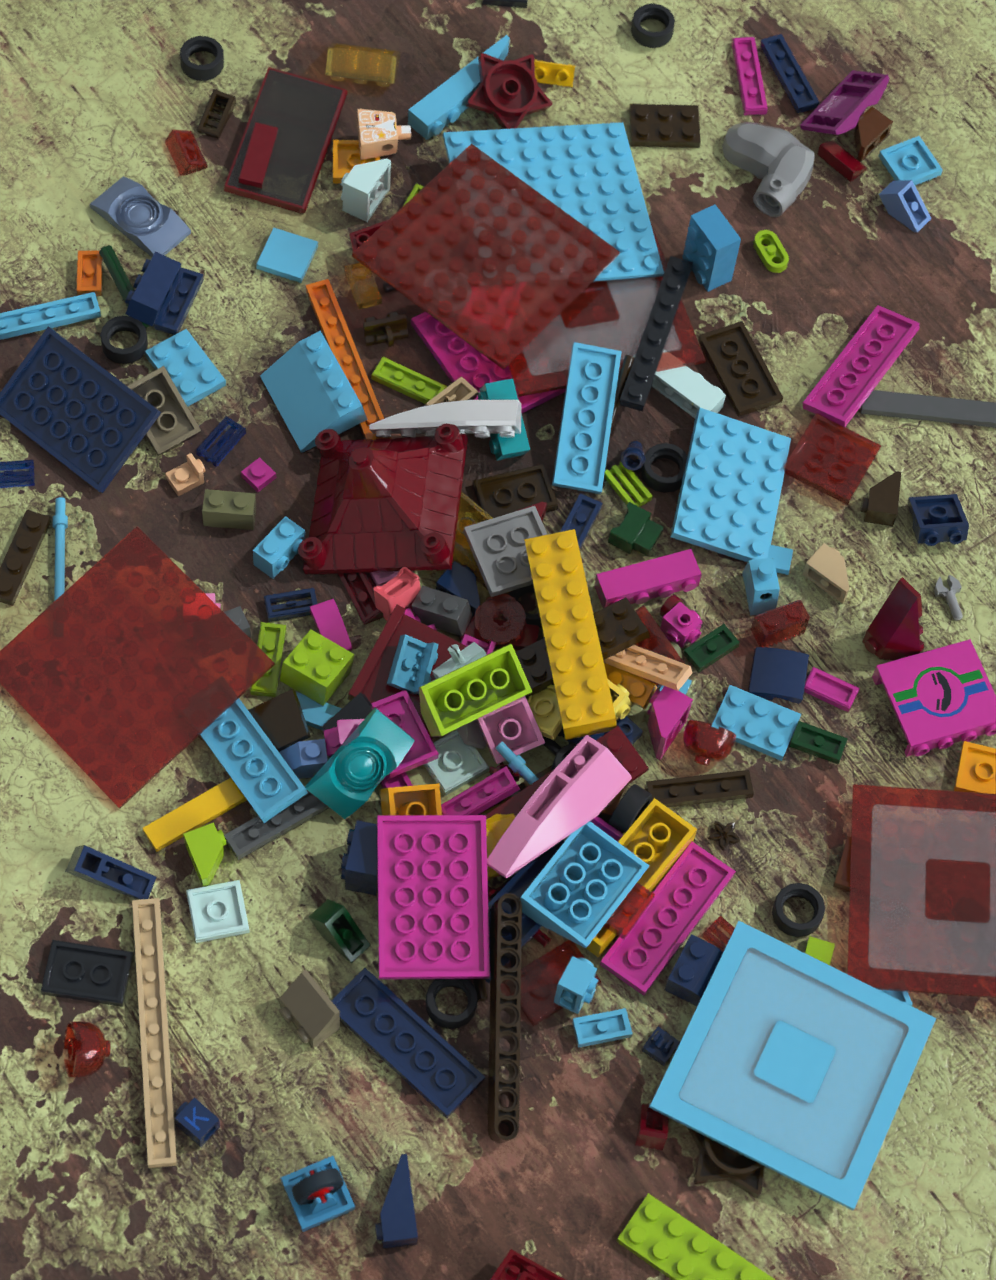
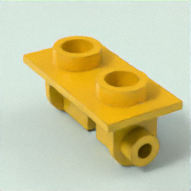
M534 60L537 83L573 87L574 65Z

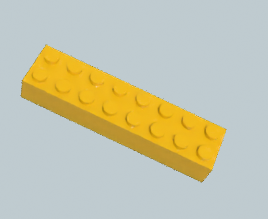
M573 529L524 539L565 740L611 731L617 727L616 716L576 531Z

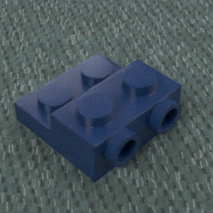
M957 494L908 497L907 505L913 518L912 529L918 544L925 543L928 546H934L938 542L959 544L967 540L969 523Z

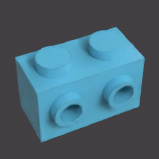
M285 516L254 548L253 565L274 579L280 571L287 567L291 559L298 554L299 545L305 540V530Z
M572 956L557 985L554 1003L579 1014L584 1002L589 1004L595 994V988L599 981L595 978L597 968L585 958L578 959Z

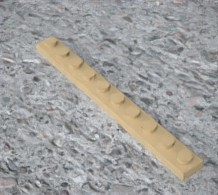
M160 898L132 900L148 1167L177 1166Z

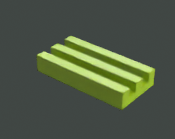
M621 462L618 466H612L611 470H605L604 478L626 505L631 502L641 507L652 500L651 493L635 473L625 468ZM614 475H616L619 478V480L623 483L626 490L630 492L631 495L635 498V500L637 501L636 503H634V501L630 498V496L614 478Z

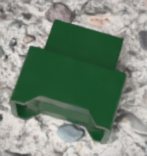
M629 502L623 522L619 527L612 528L609 533L608 543L628 554L635 549L649 556L652 548L662 535L664 527L650 520V512Z

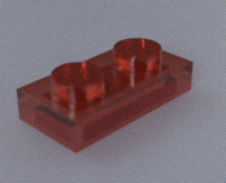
M636 883L605 923L604 927L625 939L650 905L655 894L639 883Z

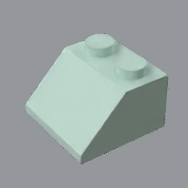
M382 159L354 165L350 173H345L341 181V186H343L341 200H343L344 212L363 221H369L390 190L391 160Z

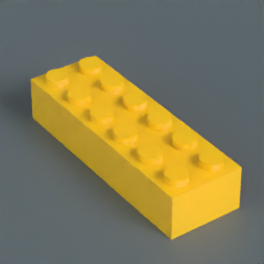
M655 798L618 841L647 863L649 868L586 948L597 957L602 954L670 871L689 844L694 841L697 829Z

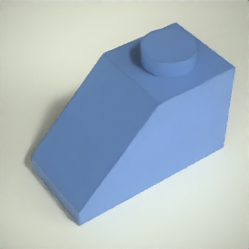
M912 180L892 181L878 194L888 214L913 232H918L931 219Z
M325 739L300 741L279 752L298 779L314 777L328 761Z

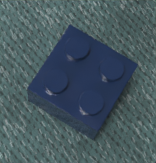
M357 820L355 829H350L348 833L347 854L344 853L341 863V879L345 880V890L376 896L378 891L377 824Z

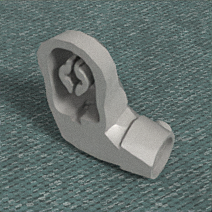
M754 122L735 124L728 129L722 145L724 157L731 164L749 171L762 180L753 196L756 207L770 217L781 216L806 187L813 169L814 152L800 143L791 133L780 128Z

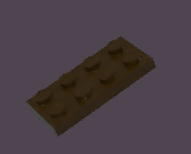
M743 321L699 335L698 341L738 417L782 403L783 396Z

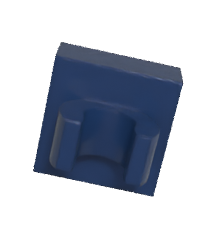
M658 1026L641 1051L665 1066L678 1048L680 1041Z

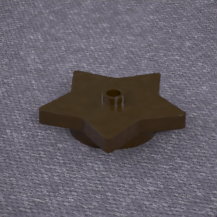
M687 1127L700 1150L693 1180L695 1184L728 1180L753 1197L759 1198L762 1193L764 1165Z

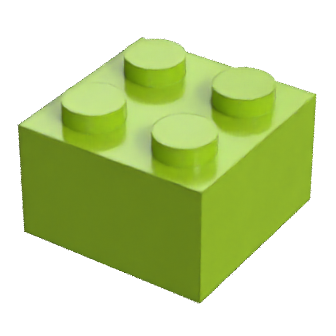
M310 629L283 661L280 681L324 706L351 673L354 654Z

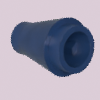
M638 441L630 442L621 454V463L628 470H638L645 463L643 446Z

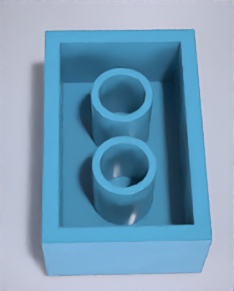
M715 204L691 215L682 256L684 260L693 262L692 271L695 274L696 280L707 291L732 281L741 242L739 235Z

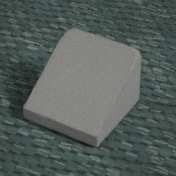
M476 720L456 729L465 745L480 749L486 747V742Z

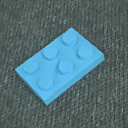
M187 329L145 351L146 358L155 370L162 366L165 367L187 407L226 386L224 377Z
M729 685L710 731L782 761L801 714Z

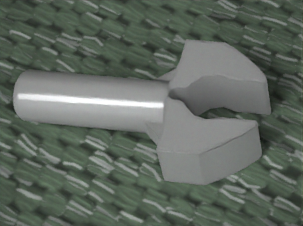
M949 575L947 582L950 590H948V588L943 586L942 579L939 577L934 588L935 596L944 597L955 621L961 620L963 615L955 596L962 588L960 582Z

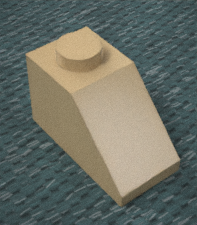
M823 543L806 562L802 575L843 604L850 589L845 560L837 549Z

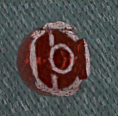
M689 720L685 726L683 742L687 752L695 757L694 762L709 766L710 762H720L731 754L737 735L720 726L717 729L711 727V724L707 722Z
M76 1021L67 1024L64 1036V1049H68L69 1060L64 1059L68 1077H86L95 1074L103 1066L105 1057L110 1056V1041L105 1040L102 1030L93 1023Z

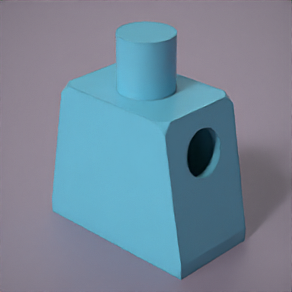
M774 559L749 560L742 572L750 616L775 613L780 587ZM762 594H765V595H764V598H765V599L760 598V596H761Z

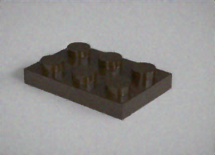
M630 104L631 147L700 148L698 105Z

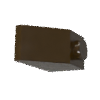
M896 471L870 488L867 498H862L860 512H864L863 522L893 527L898 514L901 472Z

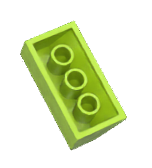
M509 644L420 686V709L430 735L443 736L531 693L532 690L512 644Z

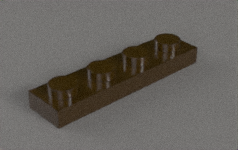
M26 510L0 567L1 603L14 606L51 523L50 516Z
M749 770L646 781L645 785L646 791L652 794L650 803L655 798L666 807L753 798L754 795Z

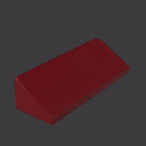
M369 572L338 573L364 625L384 618L383 613L375 606L373 588L376 585Z

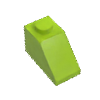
M214 822L183 833L184 844L202 887L210 886L224 857L223 846L227 845L222 830L217 831Z

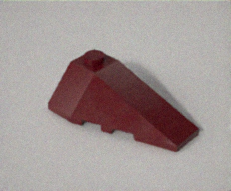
M903 577L897 582L870 624L862 641L866 649L881 660L894 661L922 653L924 650V642L920 640L923 627L919 625V617L922 616L921 594Z

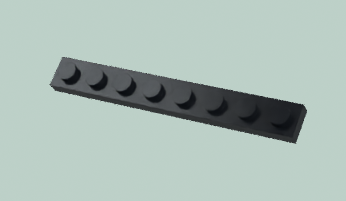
M670 256L619 405L643 412L688 282L693 262Z

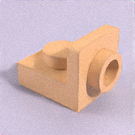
M192 453L186 455V463L165 473L167 481L178 496L204 483L203 473L206 472L205 467L200 459L196 460Z

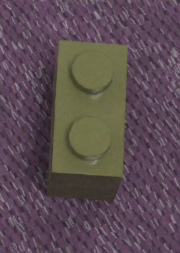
M205 489L202 509L203 526L254 530L256 493Z

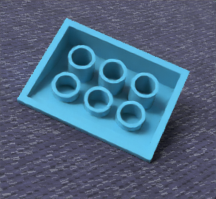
M321 331L296 343L260 375L301 453L315 447L316 436L325 429H333L340 434L368 420L361 402Z
M589 821L570 834L521 896L522 912L539 925L587 948L649 868V865Z

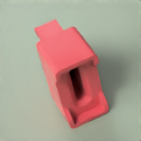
M407 567L401 568L397 576L383 586L377 585L373 588L375 606L383 613L386 621L390 618L396 605L405 609H412V604L420 591L419 576Z

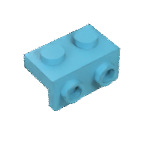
M406 634L400 635L387 684L402 691L406 690L407 693L412 695L419 694V687L431 682L430 674L432 667L438 658V644L434 642L425 643Z

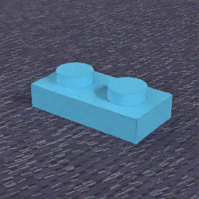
M626 1008L573 1018L572 1020L578 1048L632 1037Z

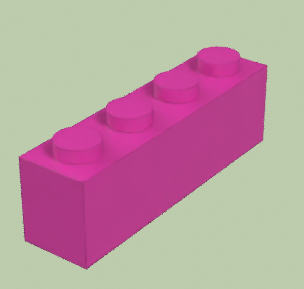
M692 549L598 573L596 574L594 587L602 608L625 597L630 604L636 603L639 605L646 603L649 599L657 597L666 598L682 590L684 592L691 591L699 586L702 574Z

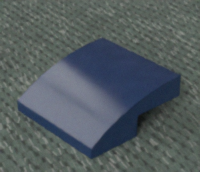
M756 647L754 649L748 692L770 701L777 697L799 704L803 700L809 655L785 649Z

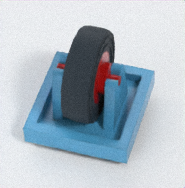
M334 1156L281 1177V1182L302 1232L355 1210V1205Z

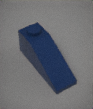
M86 845L75 847L65 871L90 883L138 900L149 898L157 878Z
M401 1154L380 1213V1223H375L377 1241L382 1240L383 1249L417 1245L418 1242L407 1154Z

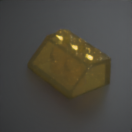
M332 43L328 47L325 75L331 76V80L336 81L353 78L354 83L367 84V80L376 81L377 86L390 87V83L394 84L396 82L400 51Z

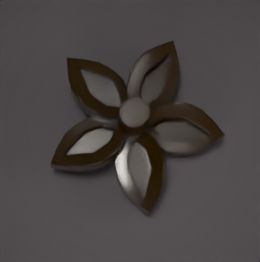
M714 822L716 832H713L708 839L720 840L719 845L723 851L729 843L740 842L738 835L733 832L734 823H728L724 828L720 822Z

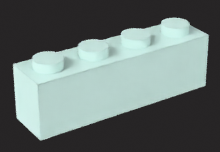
M664 348L652 387L694 418H696L699 408L718 413L723 408L726 397L722 390L710 384L700 373L691 370L681 359L675 358Z

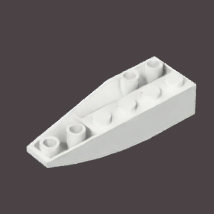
M519 400L443 402L395 414L370 424L369 430L376 434V437L381 438L391 437V434H401V437L412 438L416 437V434L435 437L436 429L442 424L447 423L456 425L460 433L475 434V437L479 438L490 437V434H500V437L512 438L515 437V434H521V402Z

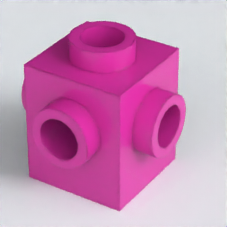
M679 602L663 616L660 629L665 633L669 641L675 642L683 648L688 643L693 644L700 637L702 620L694 610H689L683 603Z

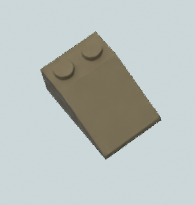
M164 366L128 385L130 389L162 412L145 435V438L157 455L201 431Z

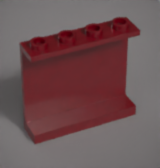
M396 605L349 691L348 700L351 701L361 692L365 694L370 703H374L402 691L387 684L400 635L406 634L425 643L434 642L438 644V658L432 667V671L451 658L448 651L449 647L452 648L451 645L457 644L460 651L467 646L405 615L406 609ZM432 671L430 674L431 681L436 679ZM408 693L432 740L434 736L430 735L421 714L419 694L412 695Z

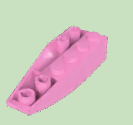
M586 735L551 772L524 805L489 855L487 865L505 878H508L597 817L632 779L631 775L608 748Z

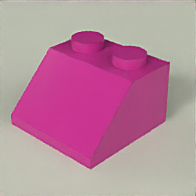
M666 686L661 691L658 689L655 691L649 702L651 706L647 711L649 715L647 726L655 757L658 760H661L686 724L693 701L692 698L682 692Z

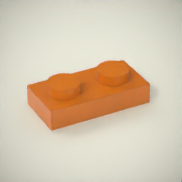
M100 250L78 251L77 296L95 292L96 296H102L103 259L99 253Z

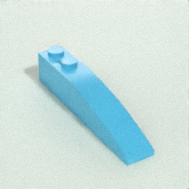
M504 36L483 53L504 61L509 52L510 37ZM478 57L408 109V125L426 140L441 133L445 126L455 122L468 108L466 103L481 84Z

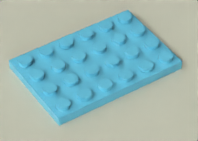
M699 408L696 413L670 537L745 562L752 559L767 558L772 541L791 438Z

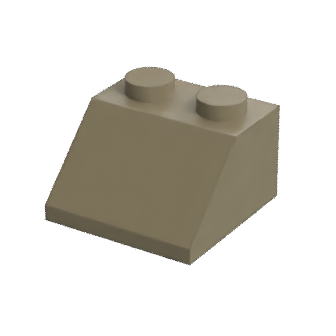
M304 970L280 997L279 1012L287 1023L292 1022L297 1028L295 1032L304 1044L308 1042L314 1049L340 1029V1011L308 971Z

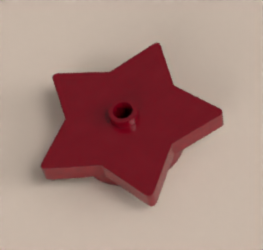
M484 53L479 55L481 84L466 103L467 107L493 114L501 127L513 129L518 128L525 115L549 109L552 106L551 100L538 86L535 77L533 54L516 60L506 61Z

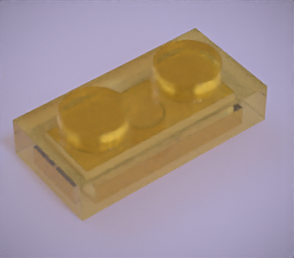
M368 261L344 266V272L358 309L382 304V297Z

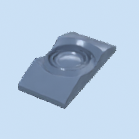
M124 176L90 203L91 209L151 257H153L155 251L165 256L191 234L190 228L170 207L160 204L141 184Z

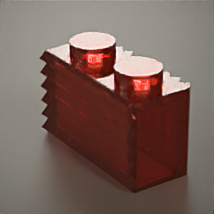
M797 600L754 616L751 632L759 647L773 646V643L777 644L778 641L782 643V640L786 641L787 638L791 639V637H796V635L800 636L801 633L804 634L810 616L802 601Z

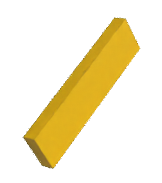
M229 778L142 829L155 851L158 852L184 837L183 833L202 827L247 801V799L234 781Z

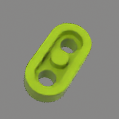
M770 230L759 231L755 235L753 243L757 254L769 271L773 273L783 272L787 268L789 261L786 250L774 232Z

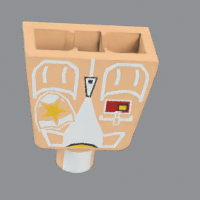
M358 109L357 129L360 159L395 154L398 150V140L411 139L410 125L397 126L395 113Z

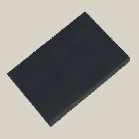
M52 940L41 994L123 1007L134 953Z

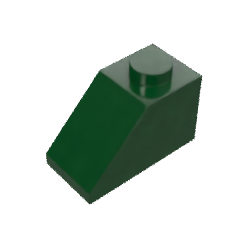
M327 899L309 916L321 936L350 963L354 962L371 946L345 906Z

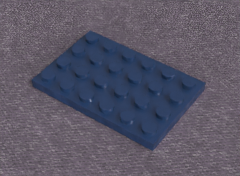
M47 327L0 392V415L101 493L106 490L162 413L50 327Z

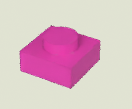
M259 457L241 471V477L259 492L276 479V472Z

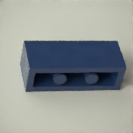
M156 251L151 260L146 259L141 270L144 274L143 276L138 274L133 288H136V290H130L125 300V303L128 304L126 315L153 326L182 263Z

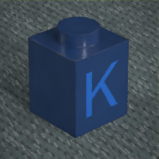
M195 1097L189 1103L187 1101L184 1102L175 1113L177 1115L175 1117L176 1126L199 1147H202L220 1128L219 1118Z

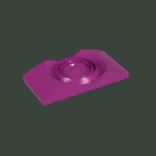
M852 70L800 125L801 130L839 135L855 128L866 108L878 104L890 80L887 74Z

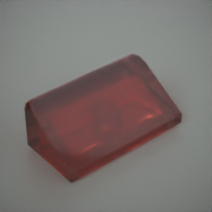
M172 129L165 143L180 175H188L207 169L208 165L192 131Z

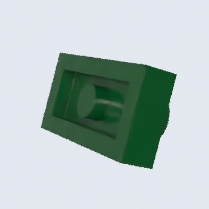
M722 624L684 649L683 655L699 673L739 647L740 642L727 626Z
M798 721L789 747L839 764L848 738Z

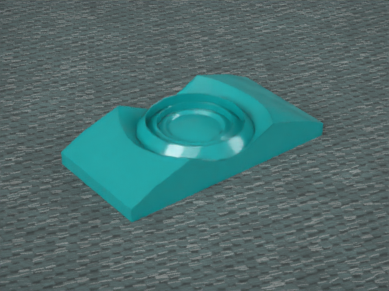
M375 707L307 783L305 788L338 815L346 819L365 804L383 778L399 766L415 740Z

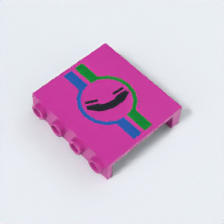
M971 639L876 665L872 678L875 685L883 684L908 742L904 752L906 757L914 754L915 756H922L931 749L938 747L939 749H946L959 741L970 742L980 735L986 734L991 736L996 734V695Z

